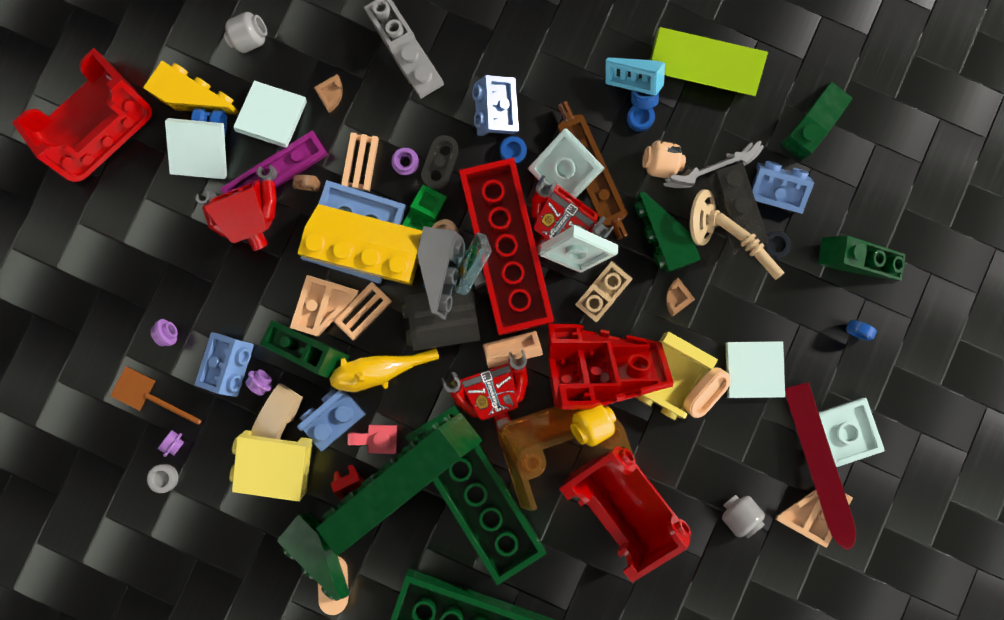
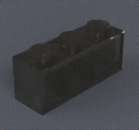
M743 162L716 170L709 177L720 213H723L750 234H755V239L758 238L760 240L759 244L768 243L769 239ZM727 231L734 255L746 251V246L742 247V242Z

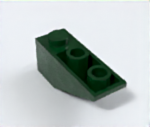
M644 191L640 192L636 197L637 202H634V206L639 218L643 217L646 228H644L646 239L649 243H653L656 250L654 259L657 267L663 269L664 274L701 260L691 233Z
M851 236L822 237L818 264L835 270L902 281L906 254Z
M311 513L299 514L277 540L283 547L282 551L286 556L295 559L302 566V571L307 577L315 579L322 586L321 590L328 598L338 601L348 597L350 592L338 556L334 554L316 530L321 523Z

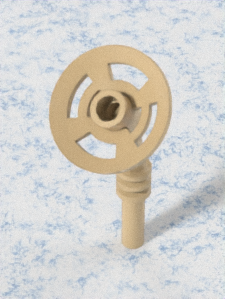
M701 190L697 193L690 214V231L695 244L702 246L707 244L715 227L720 225L742 242L741 246H746V252L750 251L749 255L755 256L775 280L784 274L783 270L763 249L764 244H759L760 240L758 238L755 239V234H750L723 213H720L719 210H716L714 197L709 190ZM708 197L710 198V204L705 203Z

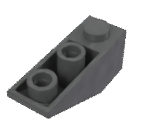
M423 227L417 252L431 312L441 320H446L447 312H450L453 300L451 294L453 285L457 283L459 278L458 264L465 252V242L455 230Z

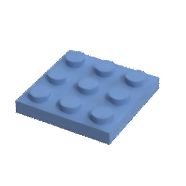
M326 180L319 201L320 205L398 225L401 224L406 209L405 204ZM302 256L300 258L302 260L317 265H321L333 270H337L346 274H350L362 279H366L378 284H381L383 278L306 259Z

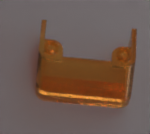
M552 406L508 421L500 427L498 438L521 508L531 511L537 509L528 480L540 476L545 470L546 459L543 449L575 438L570 425L573 423V415L581 409L561 410ZM616 418L614 434L599 444L606 449H613L617 446L623 449L627 448L632 453L625 429Z

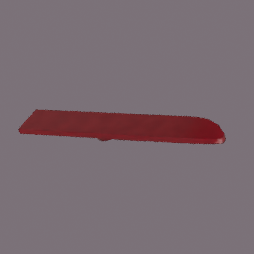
M809 382L785 388L788 405L827 526L839 546L845 550L852 549L856 541L854 519Z

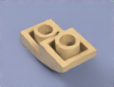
M611 261L575 305L597 322L633 278Z
M278 384L261 409L252 427L251 435L281 439L286 424L294 420L303 397L284 384Z

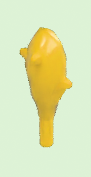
M433 349L411 356H372L359 358L351 362H347L343 358L341 359L340 366L333 371L330 383L332 387L339 391L352 393L382 385L386 389L390 379L413 368V366L438 360V351Z

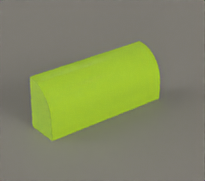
M659 27L650 60L664 62V75L756 96L768 52Z

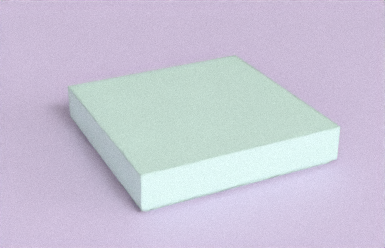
M254 81L234 124L235 132L287 148L307 103L306 97Z
M168 118L165 121L170 174L217 179L226 178L224 123Z
M564 129L527 169L538 180L544 175V182L546 184L552 185L556 181L559 186L574 197H577L604 170V167L568 129Z
M575 225L538 246V255L580 273L618 254L617 244Z
M783 342L725 343L726 372L730 375L727 398L785 397Z
M860 398L819 412L836 467L885 451L866 398Z

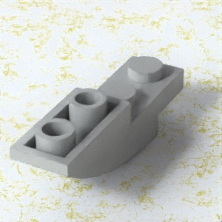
M375 0L364 7L386 47L420 98L425 97L444 85L442 78L415 39L412 30L392 0Z

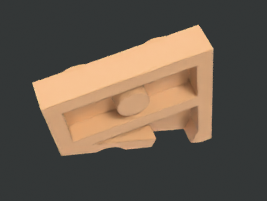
M307 275L290 328L319 337L335 318L358 296L359 291Z
M816 489L778 514L775 520L826 548L832 539ZM845 494L848 504L850 505L853 497Z

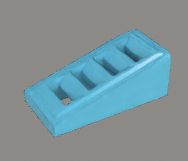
M609 57L606 59V84L654 96L657 95L664 85V62ZM617 69H620V77L616 76Z

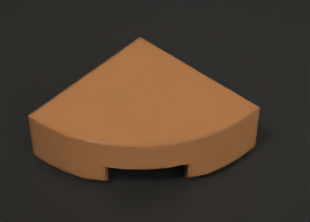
M338 74L314 87L329 113L337 107L342 97V83Z
M295 175L293 176L292 187L293 189L317 192L320 189V181L316 176Z
M679 278L671 283L666 294V306L672 317L695 300Z

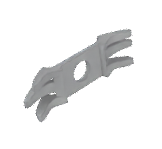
M761 141L756 142L754 145L749 143L741 152L727 153V159L699 170L697 167L693 170L687 169L682 176L671 175L669 176L670 179L664 178L667 183H663V185L670 188L692 187L695 184L696 178L700 175L733 162L739 166L749 164L759 155L764 146L761 145Z

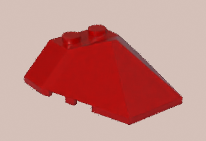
M548 324V369L555 408L561 410L593 409L600 406V404L605 406L673 387L674 382L662 342L629 335L626 336V339L609 335L610 331L591 332L583 330L584 326L578 324Z

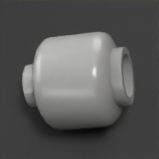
M243 12L229 19L225 25L226 32L224 33L226 43L241 53H247L256 49L265 42L267 28L258 15Z
M735 495L723 505L726 511L722 515V520L737 537L746 536L748 539L765 525L763 523L765 513L750 496H744L739 499Z

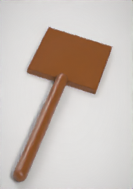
M125 366L110 395L111 397L139 411L146 399L196 424H201L200 419L149 394L155 380Z

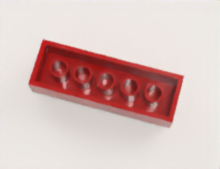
M514 157L459 170L475 237L476 235L478 236L481 249H478L498 335L502 336L553 323L554 318Z

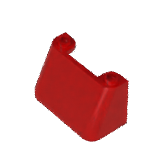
M95 48L83 57L79 65L81 73L88 81L54 112L47 116L38 109H29L12 122L34 155L72 182H78L88 177L148 122L152 115V109L145 99Z
M617 446L573 471L559 488L567 500L575 496L580 498L578 500L580 506L587 503L618 543L620 548L617 554L620 558L625 555L628 566L623 569V572L631 583L688 549L691 535L689 526L684 520H679L637 466L633 454L627 448L623 449Z

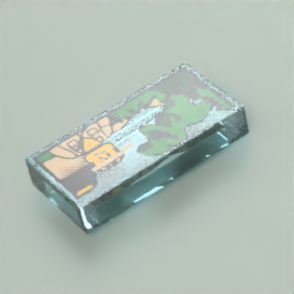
M477 232L458 266L459 278L455 288L457 293L465 296L468 294L492 252L487 236Z

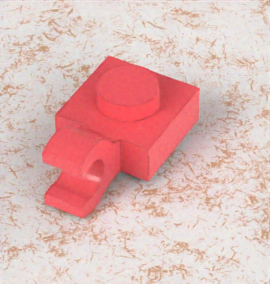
M369 425L368 433H348V445H368V453L396 454L397 425Z

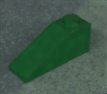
M831 81L780 145L802 161L812 154L853 98Z
M271 320L260 343L261 346L327 378H330L333 371L340 366L341 359L345 358L348 361L349 355Z

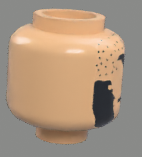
M659 140L652 143L651 146H647L643 155V167L647 169V173L651 176L670 179L669 176L676 175L678 171H683L686 157L682 155L681 147L678 144Z

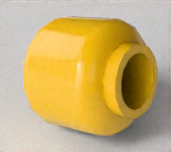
M601 404L593 409H581L573 415V423L570 425L571 431L580 444H587L593 447L614 434L616 416L610 407H603Z

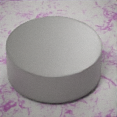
M168 464L153 467L147 476L148 486L156 493L171 491L178 483L176 469Z

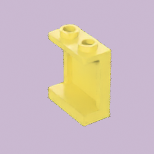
M666 332L662 335L659 342H662L674 382L673 387L637 396L636 399L648 406H651L652 403L662 407L660 412L673 420H676L677 416L685 419L687 413L684 410V401L687 395L707 374L708 370L714 368L718 359L676 335Z
M245 430L235 438L232 446V454L236 455L235 465L232 466L229 477L230 481L233 482L232 492L300 502L307 492L312 439L301 437L298 442L252 436L251 431Z

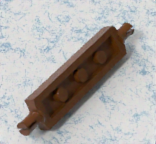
M567 101L563 102V105L562 103L559 104L557 108L563 118V121L557 127L559 134L564 129H568L604 167V170L585 188V191L594 211L598 214V220L601 217H605L606 219L602 224L604 226H614L613 230L617 240L628 236L622 220L628 215L627 210L584 116H573Z

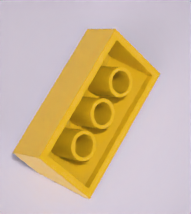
M318 204L304 228L298 254L306 259L412 286L419 261L417 252L422 231Z

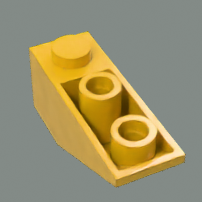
M161 61L143 87L151 95L175 110L193 111L195 108H204L208 112L224 110L226 114L237 115L239 112L232 105L233 99L221 91L218 94L213 93L209 90L211 86L198 77L192 80L186 76L188 72L176 63L170 66Z

